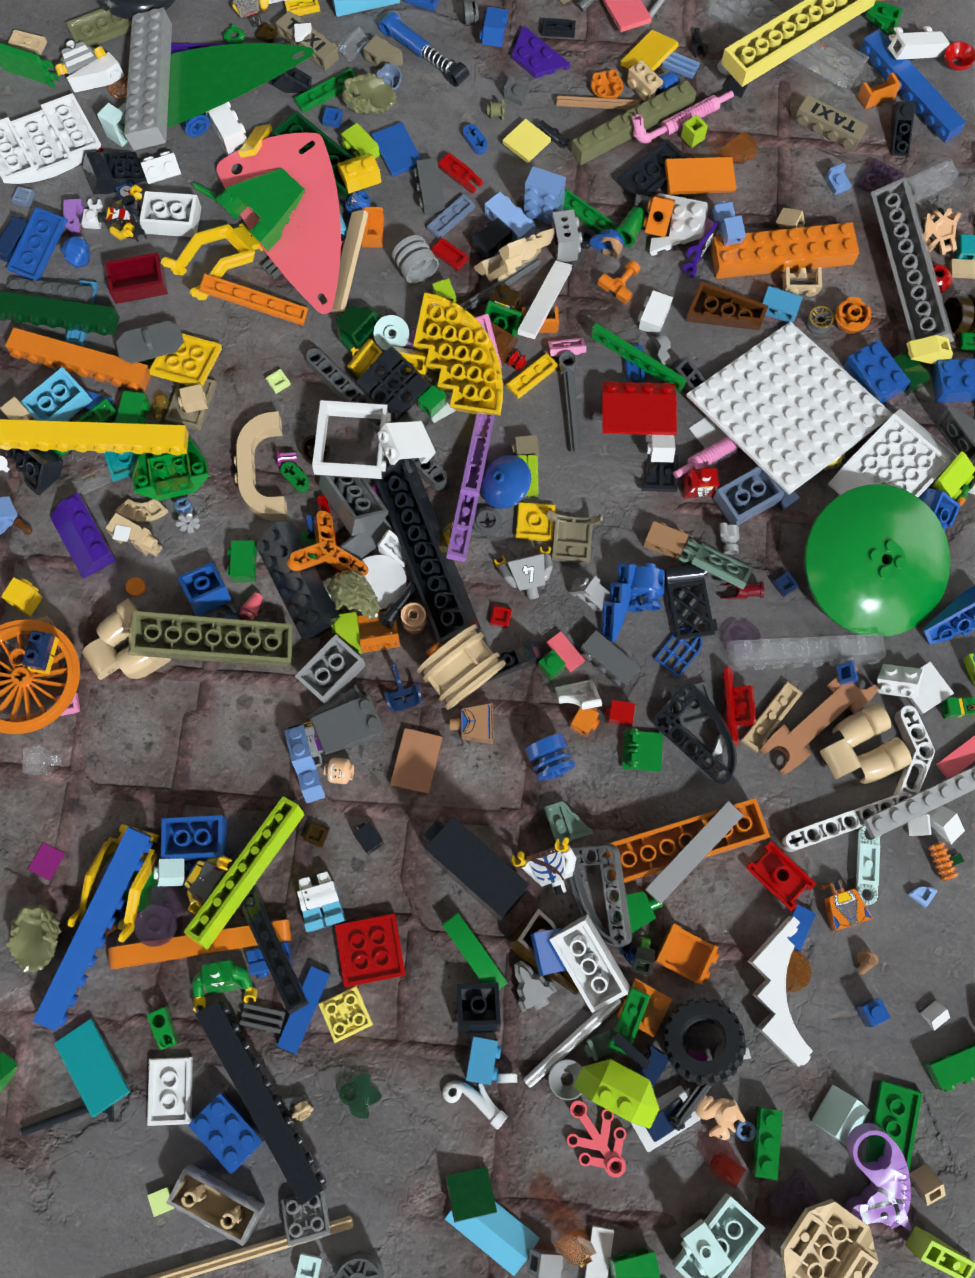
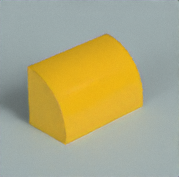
M395 347L420 374H426L428 368L425 364L428 352ZM404 368L402 371L411 372V369Z

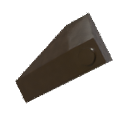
M538 908L515 929L506 944L522 959L538 969L530 934L556 929L557 927ZM567 970L547 974L548 977L574 995L578 994L579 990Z

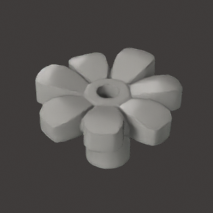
M187 512L186 515H178L179 520H176V526L179 527L180 531L184 532L187 529L188 533H193L194 528L198 529L200 527L199 517L193 516L192 512Z

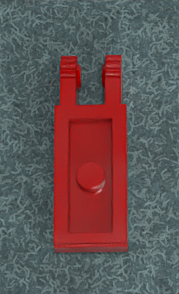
M450 152L438 162L439 169L461 186H464L471 194L476 192V188L469 182L470 179L478 187L483 185L482 179Z

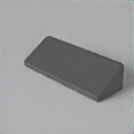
M384 517L369 532L354 535L339 547L360 560L378 546L387 530L393 533L394 530Z

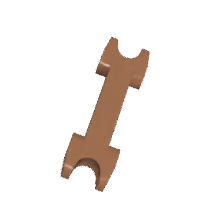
M837 676L827 685L833 692L829 698L792 731L784 724L765 742L759 751L763 755L774 749L783 752L786 761L779 772L783 776L812 754L806 747L812 739L846 708L853 714L858 712L872 699L879 688L875 684L868 689H859L854 683L840 685Z

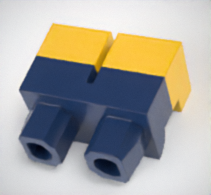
M32 630L22 664L28 666L27 669L29 671L49 675L54 659L52 656H55L59 639L51 633Z

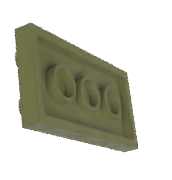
M102 8L70 20L66 24L76 44L84 42L86 46L92 47L131 32L132 19L114 16L111 14V9L105 11Z

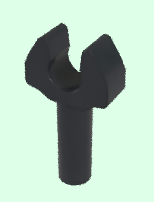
M695 28V44L691 46V54L696 58L698 50H701L703 57H705L708 51V44L702 43L700 28Z

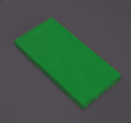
M879 1080L871 1124L882 1128L898 1145L909 1170L923 1092ZM870 1135L868 1137L864 1162H878L877 1159L881 1155L884 1156L885 1142L882 1136Z

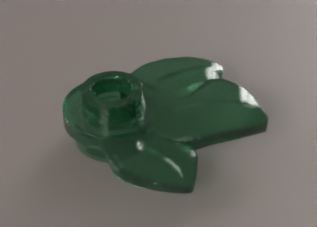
M369 1074L357 1075L352 1083L345 1084L339 1092L340 1100L345 1105H349L351 1114L362 1119L369 1117L368 1105L376 1103L382 1097L378 1089L370 1086L371 1075ZM348 1090L354 1092L353 1098L347 1097L346 1093Z

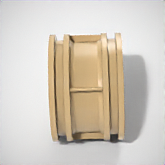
M472 625L456 635L417 669L418 674L424 673L423 680L425 682L429 681L440 695L439 700L441 702L446 701L445 708L447 710L477 690L506 664L504 660L499 661V653H493L482 640L484 637L483 633L477 634L478 627L476 625Z

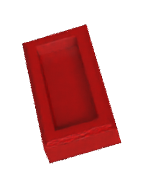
M442 237L431 248L435 256L456 271H459L469 260L468 255Z

